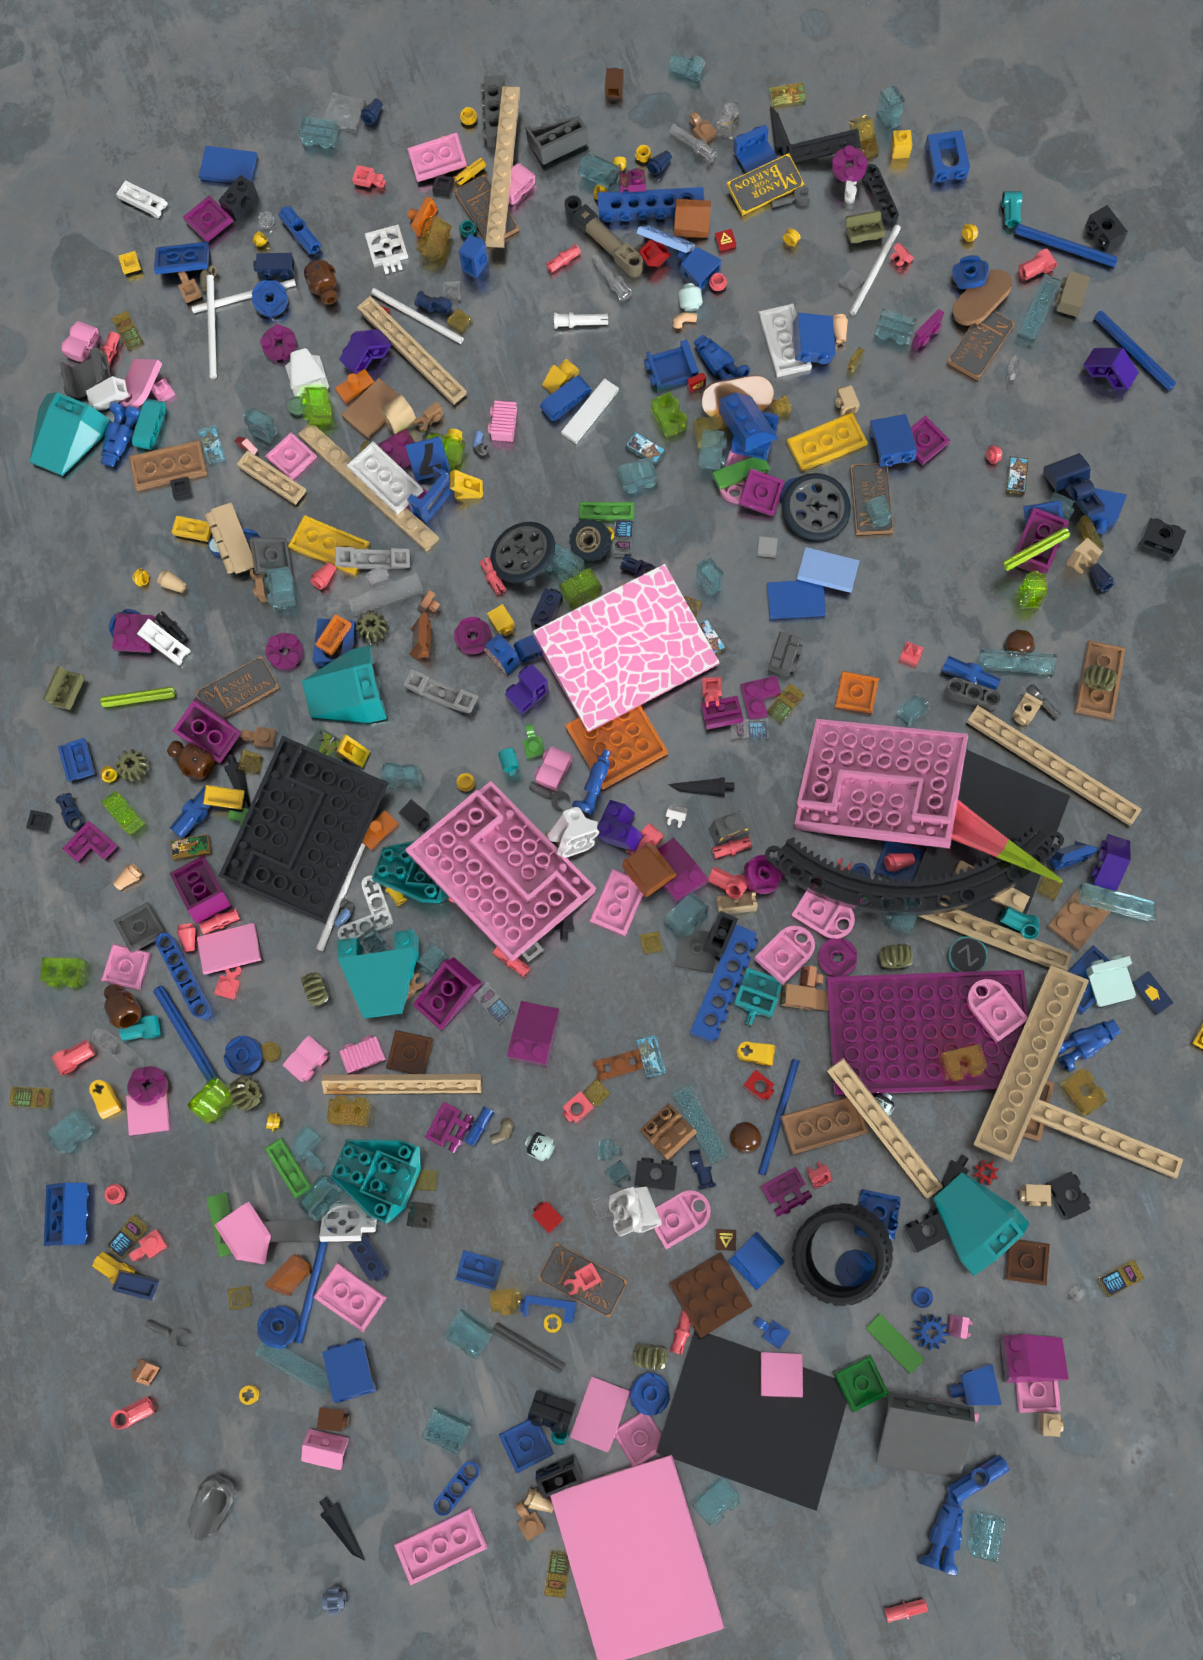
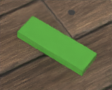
M751 457L714 471L712 476L719 490L745 481L749 469L766 473L770 471V466L766 460Z
M579 502V521L592 519L596 521L618 520L634 522V502Z
M282 1137L264 1148L295 1199L313 1189V1186Z
M224 1192L206 1198L219 1257L232 1254L226 1243H220L221 1235L214 1226L232 1213L228 1194Z
M880 1313L865 1327L909 1374H912L925 1360Z

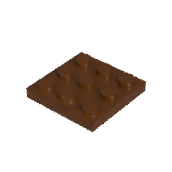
M721 1252L668 1283L699 1338H702L752 1307Z

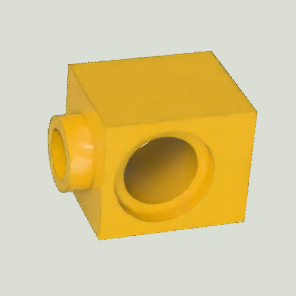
M911 130L893 131L890 143L892 159L910 158L912 149Z
M503 604L487 613L488 620L497 634L508 636L514 631L515 623Z

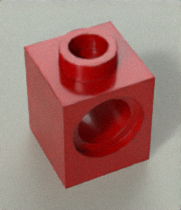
M652 239L639 250L648 266L660 267L671 256L664 244Z
M755 1070L743 1085V1088L762 1102L764 1098L768 1100L775 1090L772 1087L775 1084ZM763 1082L766 1087L765 1091L758 1092L755 1089V1083Z
M541 1201L533 1208L535 1213L532 1216L549 1234L564 1220L547 1201L545 1203Z

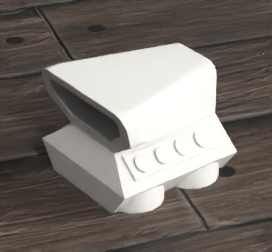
M306 348L290 354V362L285 367L294 397L306 398L325 392L329 385L320 356L311 355Z
M574 807L563 812L548 833V839L553 842H560L557 851L558 855L564 858L589 850L595 844L593 838L599 834L597 829L598 822L586 819L581 809Z
M647 1187L626 1188L609 1196V1209L614 1215L613 1227L618 1236H624L633 1231L643 1233L661 1225V1220Z

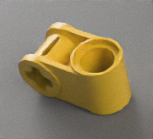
M747 1041L737 1047L736 1055L742 1061L773 1066L776 1046ZM745 1046L748 1047V1051H751L747 1056H744V1052L741 1051Z
M95 1080L91 1083L89 1091L95 1102L96 1109L103 1120L122 1110L121 1104L108 1082ZM99 1086L104 1087L102 1093L97 1092L100 1089Z

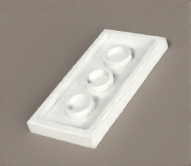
M789 304L759 311L758 316L776 378L811 370V362L795 360L793 321L797 315L794 305Z
M373 441L347 464V468L396 515L409 505L407 498L411 494L418 497L424 491L412 477Z

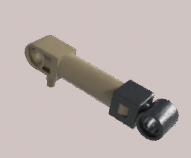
M572 195L567 197L564 202L567 219L574 221V225L585 235L588 233L614 257V262L630 277L641 275L643 271V258L639 250L645 243H641L635 248L627 242L624 244L598 220V215L586 204L582 206V201L578 196Z

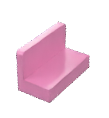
M308 1429L302 1444L301 1461L341 1470L348 1438Z

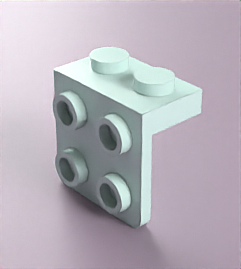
M1123 955L1111 957V961L1104 962L1103 959L1094 961L1092 966L1086 969L1096 1003L1099 1007L1135 998L1136 993L1127 969L1132 964L1130 956L1123 958Z

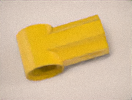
M101 1252L96 1257L92 1266L110 1278L109 1281L112 1284L115 1282L119 1269L131 1273L136 1272L129 1265L117 1261L105 1252Z

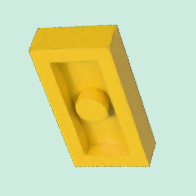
M176 516L172 534L208 542L211 528L207 521Z

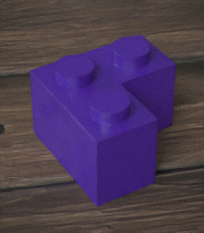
M379 329L355 331L351 335L349 343L343 349L339 360L351 373L357 374L363 369L366 370L372 359L384 358L392 344Z
M1120 347L1093 348L1083 364L1091 377H1106L1114 390H1128L1139 374L1126 351Z
M533 664L529 667H523L519 671V682L510 685L506 689V700L520 715L549 692L547 679Z
M609 800L597 826L599 831L597 837L604 843L635 852L643 834L633 825H630L635 812L624 803Z
M1107 834L1106 839L1100 842L1098 851H1101L1098 857L1100 862L1098 866H1094L1091 876L1094 877V885L1117 892L1131 861L1130 841Z

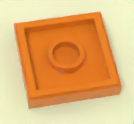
M842 671L834 708L872 715L879 678Z

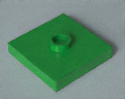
M867 1355L834 1373L851 1412H856L889 1394L871 1355Z

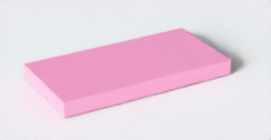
M471 1507L394 1544L410 1586L488 1548Z

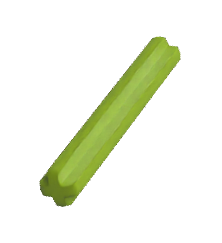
M1063 528L1004 560L1002 563L1005 570L1016 567L1069 538L1070 532L1067 528Z
M170 686L102 696L100 703L102 707H111L175 697V690Z

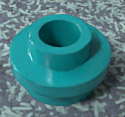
M465 220L459 226V232L463 237L467 238L469 234L472 236L476 234L477 227L471 220Z

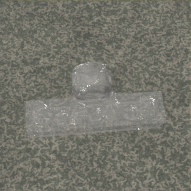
M379 567L371 570L366 575L370 591L347 601L354 618L360 617V614H367V610L372 612L424 591L417 573L397 581H392L387 569Z

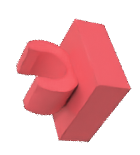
M899 242L893 247L897 252H894L890 258L894 260L896 257H900V260L896 263L897 266H902L905 261L910 263L914 259L909 251Z
M906 641L899 660L917 666L924 648Z
M817 1162L819 1168L814 1171L810 1166L808 1167V1175L814 1189L833 1181L827 1165H822L821 1162Z

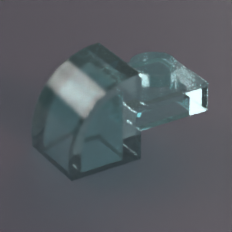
M374 926L358 937L369 953L392 950Z

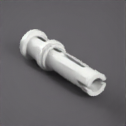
M554 312V329L565 326L572 328L574 325H608V320H600L608 319V313L574 315L572 312L568 314H557V312Z

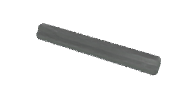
M499 1323L494 1325L492 1329L493 1334L558 1374L564 1369L565 1364L503 1325Z

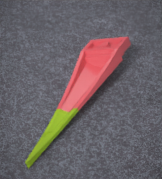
M958 800L952 840L1055 881L1062 882L1060 877Z

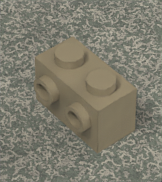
M1069 271L1067 278L1063 277L1060 288H1063L1062 293H1058L1055 302L1058 304L1056 311L1078 316L1090 276Z

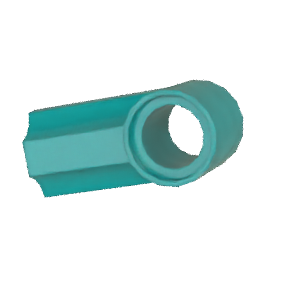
M1003 191L1002 208H1004L1005 225L1008 227H1015L1021 223L1022 191Z
M514 748L499 751L498 756L503 772L509 774V776L515 775L520 766Z
M1010 906L1005 908L1000 917V922L1020 931L1026 939H1035L1039 935L1040 920L1037 916L1032 914L1026 915Z
M158 1016L142 1017L135 1025L127 1029H119L122 1041L160 1036Z

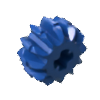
M934 1314L929 1315V1321L925 1315H922L923 1323L918 1320L915 1322L920 1328H913V1332L919 1333L918 1336L914 1337L915 1341L922 1339L920 1347L923 1348L927 1344L928 1350H932L933 1344L936 1349H940L938 1341L946 1344V1340L942 1338V1335L949 1336L948 1332L942 1330L947 1327V1324L939 1325L942 1318L938 1317L935 1320ZM932 1326L935 1334H932L931 1338H929L930 1335L926 1334V1331L930 1330Z

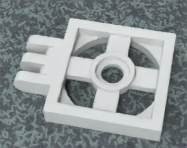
M399 224L365 233L374 267L383 265L385 274H389L388 267L390 266L392 272H396L394 265H397L399 271L403 270L400 260L407 259L408 255ZM387 234L394 235L397 238L391 240L387 237ZM380 236V242L372 245L374 240ZM389 243L390 246L388 248H384L383 244ZM401 245L400 253L393 255V247ZM382 250L385 252L386 257L378 258L374 255V252Z
M357 1203L324 1204L319 1235L320 1242L361 1241L362 1233L376 1231L377 1219L370 1217ZM348 1211H356L359 1219H349ZM331 1212H340L338 1218L328 1219V1215ZM345 1220L346 1224L339 1225V1222ZM335 1227L337 1234L328 1231L326 1228ZM350 1227H355L352 1231L346 1233V1230Z

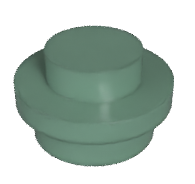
M293 397L288 401L287 408L290 413L300 415L305 410V402L300 397Z

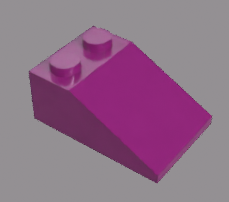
M1034 507L1013 555L1066 528L1069 521ZM1060 543L1016 567L1045 577Z
M197 697L194 698L172 730V732L187 742L196 744L212 753L215 760L221 763L242 733Z
M674 837L657 849L677 874L675 878L662 886L676 906L708 884L706 875Z
M204 855L169 873L187 911L196 924L231 906Z
M455 957L445 960L416 999L413 1006L436 1027L443 1030L473 997L483 982Z
M521 1001L507 1057L547 1067L559 1008Z
M1019 1334L1004 1335L1000 1340L1006 1383L1069 1380L1062 1338Z

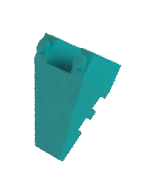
M413 929L394 932V950L363 954V946L356 937L337 940V959L364 1019L403 1013L409 993L410 981L413 979L414 968L420 956L419 938Z

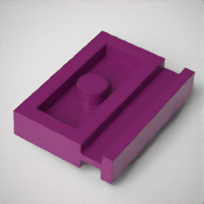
M635 168L627 171L626 174H622V171H619L621 193H623V190H628L629 192L646 191L645 170Z
M938 309L915 332L911 345L917 350L921 345L925 346L930 340V336L933 333L937 334L942 327L943 311Z
M738 695L719 699V706H716L715 701H710L709 707H706L705 702L701 703L706 729L744 722Z

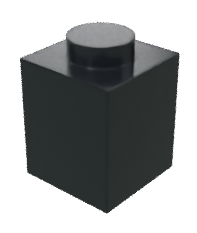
M412 799L399 812L400 817L417 832L420 829H424L430 822L429 814Z

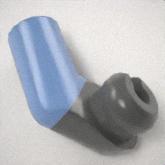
M476 430L474 432L472 448L479 455L484 456L488 453L489 447L482 443L483 432Z
M344 899L341 902L340 907L343 908V911L334 922L339 928L348 921L354 908L353 902H350L348 899Z

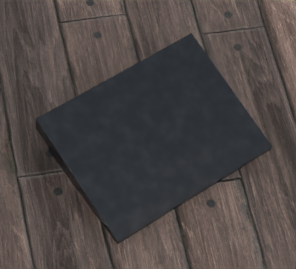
M282 735L218 877L326 923L389 783Z
M966 749L958 796L959 801L1013 843L1015 840L1018 841L1021 835L1024 836L1025 832L1029 831L1032 825L1039 826L1041 828L1040 831L1046 836L1050 832H1057L1070 795ZM1050 837L1051 842L1048 846L1051 849L1054 839ZM951 839L950 848L926 846L915 877H917L919 882H921L922 877L929 881L930 876L936 880L937 875L944 879L945 873H948L951 877L960 860L974 867L976 863L980 866L983 860L987 863L988 858H994V856ZM1011 871V872H1010V876H1011L1012 878H1014V879L1020 878V875H1019L1018 872H1016V871ZM1034 873L1013 887L1030 896L1023 910L1024 914H1027L1041 876L1040 874ZM966 892L963 894L965 900L973 899L971 893ZM946 898L939 900L940 903L950 905V901ZM991 899L971 907L959 909L965 913L1020 933V931L1000 922V917L1006 907Z
M694 1330L656 1453L664 1456L672 1455L675 1460L817 1511L847 1401L836 1378L803 1367L802 1398L761 1396L760 1351L709 1333L699 1338Z

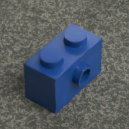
M469 234L458 252L462 271L477 278L487 264L488 256L485 242L481 238Z

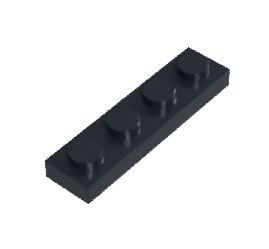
M857 128L788 146L790 156L795 164L836 154V152L849 145L858 149L861 148Z

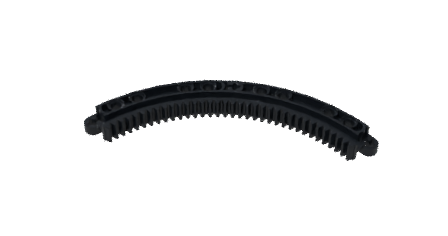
M1032 825L1029 831L1025 832L1024 836L1021 835L1018 841H1014V844L1030 856L1036 858L1042 865H1045L1062 847L1064 838L1061 833L1055 831L1050 832L1046 836L1040 831L1041 828L1039 826ZM795 837L787 839L786 844L782 848L770 846L765 852L767 862L776 868L779 874L809 893L840 906L862 912L891 916H922L947 913L971 907L1006 892L1035 873L994 856V858L989 857L987 863L984 860L981 861L980 866L977 863L974 864L973 870L970 866L967 867L966 873L963 869H960L958 875L953 871L951 877L948 873H945L944 879L937 875L936 880L930 876L929 881L922 877L921 882H919L917 877H914L913 882H910L909 878L902 882L901 877H899L898 881L895 882L893 877L887 881L886 876H883L882 880H879L878 875L871 879L869 873L866 877H863V872H860L857 876L854 869L851 873H848V867L842 871L840 864L834 868L833 861L827 864V858L820 861L819 854L813 857L814 851L811 850L807 853L806 846L801 849V842L795 844ZM1050 837L1052 839L1057 837L1059 839L1057 842L1059 845L1055 843L1050 849V847L1048 846L1051 842ZM771 851L773 853L778 852L777 856L781 859L779 866L777 865L778 860L776 858L770 859ZM798 869L801 871V874L794 877L791 875V871ZM1011 871H1016V872H1018L1019 875H1020V878H1018V879L1012 878V877L1010 876V872H1011ZM817 880L822 885L819 888H813L811 883ZM966 892L971 893L973 899L965 900L963 894ZM866 897L870 900V903L862 905L859 900ZM946 898L950 901V905L942 906L939 900ZM891 901L894 907L887 909L883 906V903ZM907 902H909V903H908L909 908H908V910H905V909H906ZM914 902H918V905H921L919 909L913 906Z

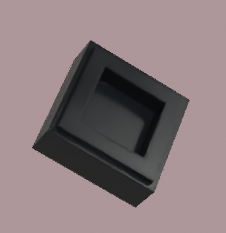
M436 176L432 192L450 196L454 182L453 177Z
M188 477L170 481L174 499L193 496Z
M31 810L26 828L46 833L51 814Z

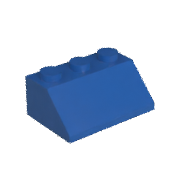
M735 392L720 399L719 413L744 452L778 439V436L752 397Z
M87 1183L46 1185L44 1246L85 1244L87 1238L86 1219L88 1217L87 1198L89 1195Z

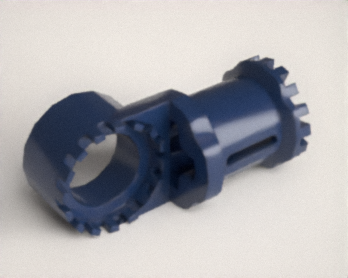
M419 291L416 295L417 297H415L414 305L416 307L421 306L430 313L435 309L447 315L452 308L451 301L442 296L438 298L425 295L423 291Z
M628 554L624 556L620 565L621 570L631 571L638 577L644 575V572L648 569H656L653 564L641 559L638 561L629 557Z
M63 793V796H57L55 801L60 805L61 815L67 828L73 832H78L85 825V820L81 817L78 808L74 806L72 794L65 793L64 795ZM74 818L80 819L77 827H71V821Z
M700 1149L689 1151L692 1168L698 1175L700 1184L698 1189L714 1187L716 1183L713 1182L711 1175L712 1166L704 1167Z

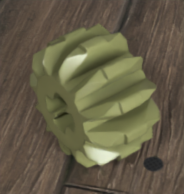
M367 610L366 616L360 614L362 620H356L358 625L356 631L359 632L360 638H365L367 642L371 638L376 642V637L378 636L383 639L382 633L387 632L385 627L387 626V621L384 620V615H378L376 610L372 614Z
M1089 665L1083 675L1085 685L1097 691H1111L1117 681V674L1114 670L1099 665Z
M130 749L128 754L127 751L123 750L124 756H117L120 761L115 763V766L118 767L116 772L119 775L121 774L124 780L128 778L133 782L135 777L141 780L140 774L146 775L144 769L149 767L145 763L147 757L142 756L143 753L141 751L135 752L134 749Z
M906 944L886 945L880 949L879 959L881 966L885 968H901L912 964L913 952L911 947Z
M317 971L311 972L302 977L301 983L310 1005H321L323 1002L328 1001L329 997L320 973Z
M241 1076L230 1083L231 1088L228 1091L231 1096L229 1098L233 1100V1105H237L238 1110H249L260 1103L262 1094L259 1090L261 1088L257 1086V1081H253L252 1076Z
M650 1344L635 1345L633 1363L636 1366L657 1370L665 1368L668 1358L667 1349Z

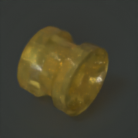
M786 395L778 400H771V406L775 415L780 417L782 413L788 414L791 412V405Z

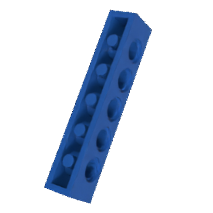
M704 188L655 189L640 192L623 191V193L621 191L599 192V220L611 222L615 220L672 218L675 214L676 199L704 200Z
M736 924L691 1028V1035L709 1043H712L713 1039H718L721 1032L718 1026L721 1021L725 1022L729 1012L726 1010L728 1003H733L736 993L733 992L735 985L740 986L744 976L740 973L743 967H748L751 959L748 956L750 949L755 950L757 945L756 932ZM741 944L745 947V951L738 953L735 950V946ZM735 962L738 965V969L731 971L728 969L727 964ZM728 980L731 986L728 989H724L720 986V981ZM714 998H721L723 1005L720 1007L714 1006L712 1003ZM713 1016L716 1019L715 1024L708 1025L705 1022V1017Z

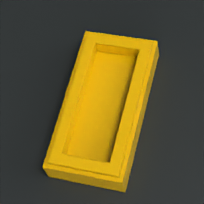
M206 785L203 804L242 810L244 790Z

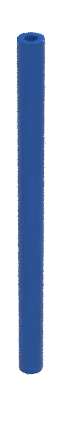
M796 1059L791 1061L758 1171L760 1175L766 1176L782 1123L780 1116L785 1113L800 1061Z
M319 1241L298 1324V1333L294 1340L296 1343L302 1344L327 1242Z

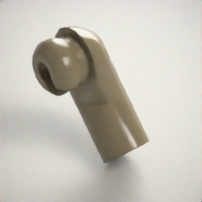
M210 265L208 269H204L201 272L200 289L202 291H207L206 276L213 275L215 277L218 270L216 266Z
M503 1118L500 1131L490 1135L493 1145L507 1140L511 1136L514 1125L510 1118Z

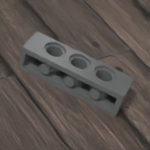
M505 75L484 76V84H481V94L485 95V99H481L482 110H485V114H482V123L486 125V129H483V140H487V147H496L502 86H506Z

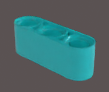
M150 398L144 401L132 437L133 446L148 450L154 448L166 411V403L164 401Z

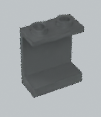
M97 347L90 349L91 359L71 367L64 362L60 363L61 376L64 381V392L67 396L78 401L86 398V391L111 377L107 354Z

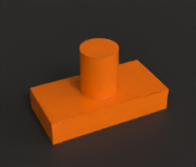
M430 197L425 198L419 210L411 208L408 211V218L413 220L411 226L416 236L422 238L438 210L435 202Z
M363 369L357 374H349L347 380L335 387V390L344 403L347 404L363 394L374 381L368 372Z
M335 614L315 646L332 656L351 628V622Z
M384 810L370 824L362 842L372 851L399 823Z

